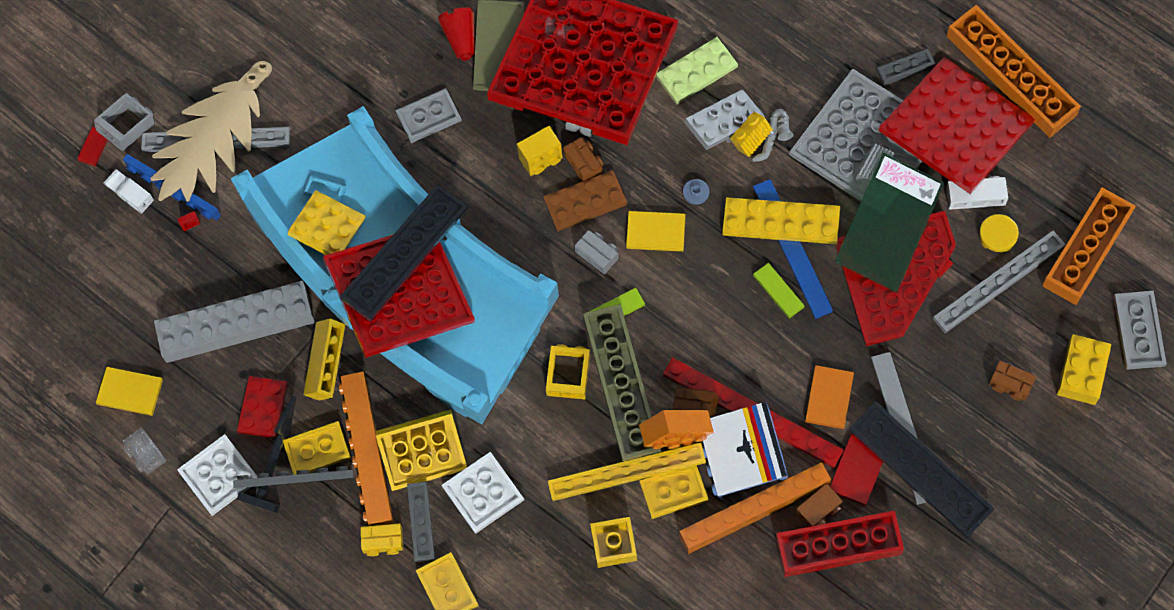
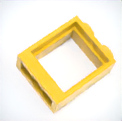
M563 344L551 346L546 384L547 396L575 399L586 398L590 349L583 346L569 348ZM556 355L584 358L581 386L553 383Z

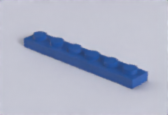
M128 154L124 157L123 161L129 172L132 174L138 173L147 183L153 182L161 190L164 180L151 181V177L157 173L155 170ZM181 188L171 195L177 201L182 200L186 202V206L190 209L199 210L200 214L206 219L210 220L212 218L217 221L221 216L216 207L193 193L188 202Z

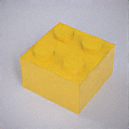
M550 126L517 143L519 159L530 176L542 173L546 167L556 165L562 159L561 143Z
M630 517L590 524L598 568L637 561Z

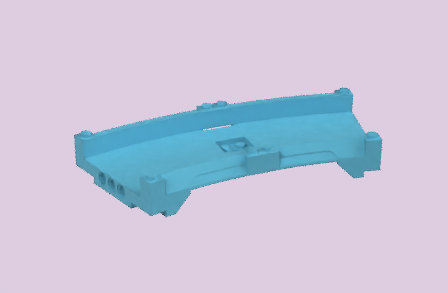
M364 106L347 115L350 125L252 178L249 171L245 170L231 178L237 193L260 230L271 240L280 254L310 289L351 330L353 328L324 263L323 256L325 254L287 234L310 199V196L304 195V190L310 176L346 186L341 203L366 216L365 221L347 249L394 234L427 197L428 194L401 165L379 135L373 120ZM459 219L445 235L448 239L446 241L442 239L440 243L473 313L475 322L380 354L423 384L444 405L464 417H469L483 424L499 395L503 394L540 332V327L559 297L557 282L542 274L537 278L511 263L461 225Z

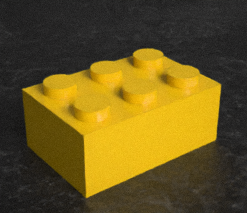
M1073 334L1068 342L1057 395L1096 405L1101 394L1111 344Z

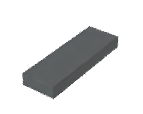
M926 49L877 67V72L885 86L935 67V62L929 50Z

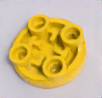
M1001 214L986 218L979 231L982 246L995 252L1010 251L1019 235L1016 223L1010 217Z

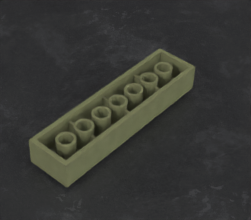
M621 304L584 313V324L622 462L661 453V448L645 447L639 424L651 418L652 415Z

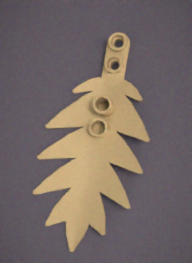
M266 61L257 62L238 82L224 83L212 89L213 92L222 93L197 102L182 111V114L203 117L168 130L166 132L167 135L190 138L170 145L152 155V158H176L151 177V181L164 180L158 198L159 201L171 196L181 188L188 202L195 188L198 169L211 191L215 193L216 159L214 151L233 173L235 172V155L231 132L245 149L250 152L252 130L249 106L255 115L259 117V102L254 90L270 75L272 71L271 64Z

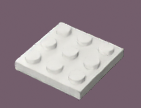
M225 434L177 469L212 516L236 499L239 492L244 493L250 488H233V480H237L238 475H249V478H257V475Z
M491 452L442 484L443 489L475 534L524 501L520 492Z

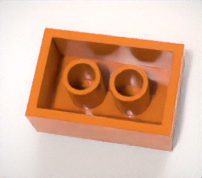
M663 410L639 424L644 446L653 447V449L663 447L674 449L693 445L696 442L706 440L708 435L714 433L708 410Z

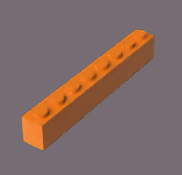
M364 372L341 376L342 383H339L340 394H344L345 401H342L344 413L347 412L348 419L345 422L347 431H351L352 435L349 438L350 448L355 451V456H352L354 468L358 467L359 472L356 475L357 485L362 488V493H359L361 505L365 504L366 512H363L364 523H368L369 526L394 524L381 453L376 438V427L366 376Z
M821 462L679 531V537L687 553L690 554L817 492L825 484L830 486L831 478Z

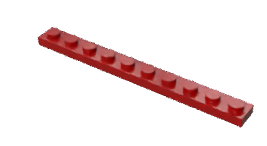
M673 357L663 372L664 377L687 389L715 392L719 397L717 405L729 412L758 404ZM770 410L778 439L835 468L844 452L843 449Z

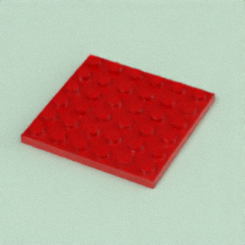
M944 57L879 126L878 131L971 195L1032 126L1035 119Z
M393 235L323 256L324 263L339 298ZM440 242L371 322L341 301L365 358L475 322L473 313Z

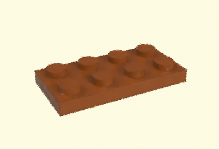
M613 170L543 196L557 232L627 205Z

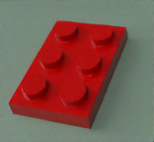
M249 376L237 429L238 433L276 439L277 433L274 431L281 419L288 387L287 381Z

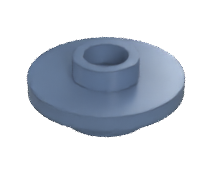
M690 180L683 188V196L691 204H702L709 197V187L702 180Z

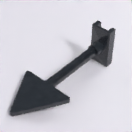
M292 396L274 432L278 434V437L274 442L264 473H269V477L273 475L283 446L284 437L289 438L296 396ZM269 485L259 486L255 495L239 492L236 499L278 513L280 505L266 499Z

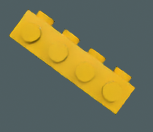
M332 319L316 322L303 395L316 400L333 398L345 324Z

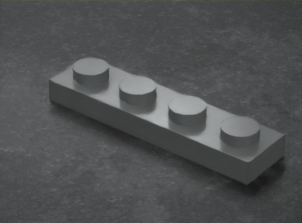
M427 482L407 484L415 563L435 560Z

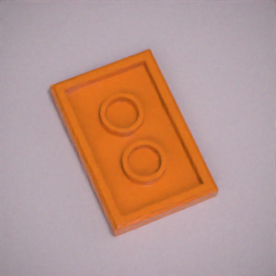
M815 365L805 422L844 429L854 372Z

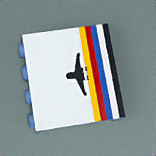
M766 402L710 418L714 433L707 436V439L703 441L704 447L702 448L705 458H708L709 465L706 466L709 477L713 476L714 484H711L714 495H718L723 500L724 495L778 479L782 482L789 478L769 406Z

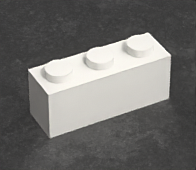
M991 176L984 179L971 195L952 181H948L946 187L949 210L1004 206L1008 200L1005 177Z

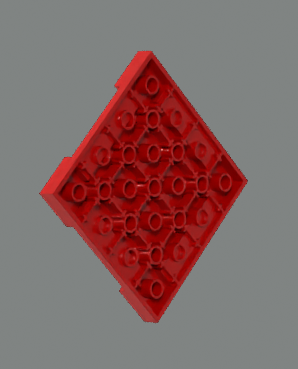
M530 0L488 89V100L520 111L526 108L593 130L592 134L628 146L664 57H666L677 32L679 20L617 0Z

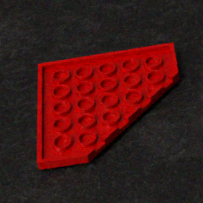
M945 211L837 239V244H835L865 346L901 338L908 330L956 248Z

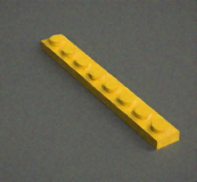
M697 443L549 480L548 484L551 498L553 501L704 464L706 460L702 444Z

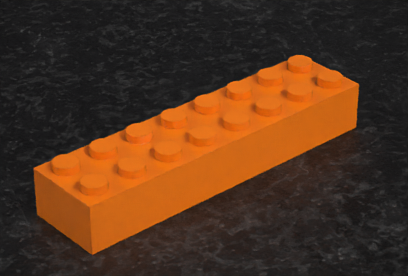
M977 5L949 26L946 37L1010 100L1035 119L1034 123L1049 138L1077 116L1081 106Z

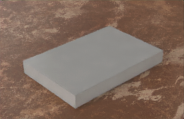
M446 88L396 110V114L411 143L462 121Z

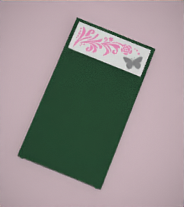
M883 152L834 262L897 293L944 183Z

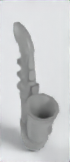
M776 109L772 113L769 120L773 131L766 137L763 152L756 155L752 159L753 162L763 161L769 157L776 134H778V140L786 141L793 137V133L789 129V116L783 109Z

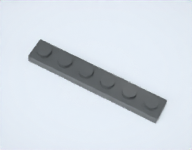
M348 466L336 467V471L329 472L328 468L316 469V473H308V470H297L295 475H289L288 471L277 472V476L269 477V473L257 474V478H249V475H238L237 480H233V488L353 478V470H348Z

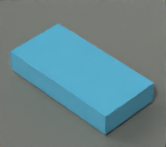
M310 176L304 190V195L311 197L314 191L317 190L341 203L346 186Z

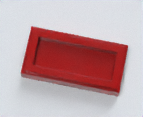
M92 127L77 159L80 162L96 167L108 140L96 131L95 127Z

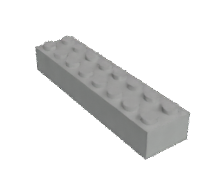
M303 281L154 321L161 356L166 363L315 323L307 288Z

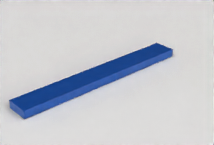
M771 179L753 186L758 200L781 202ZM778 240L814 318L817 319L832 313L833 309L801 242Z

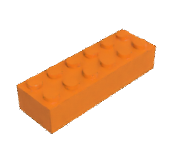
M1102 187L1042 286L1077 305L1136 206Z

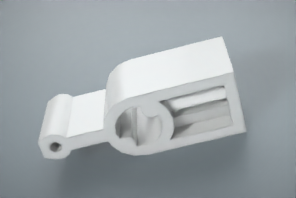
M117 169L104 181L108 188L113 190L121 199L141 214L154 201L150 193L130 178L124 176Z

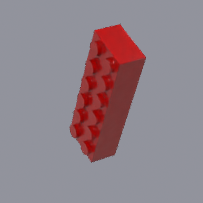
M895 511L776 533L775 538L784 577L902 555L904 551Z

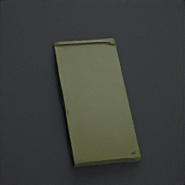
M478 0L473 90L488 91L524 15V2Z

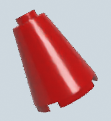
M471 8L453 9L454 12L449 15L448 11L440 14L438 22L456 57L461 59V61H466L475 54L474 12Z

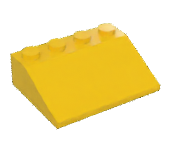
M451 410L376 431L377 442L392 491L405 488L407 484L429 481L463 471L467 468Z

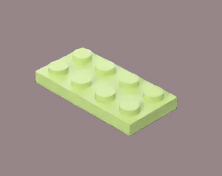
M716 37L658 72L656 78L677 105L736 69L738 63L719 38Z

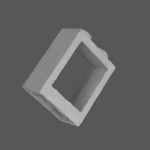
M125 93L94 120L96 131L123 151L139 138L142 133L154 125L153 112L148 107L144 108L135 97ZM129 109L142 120L123 135L110 123Z

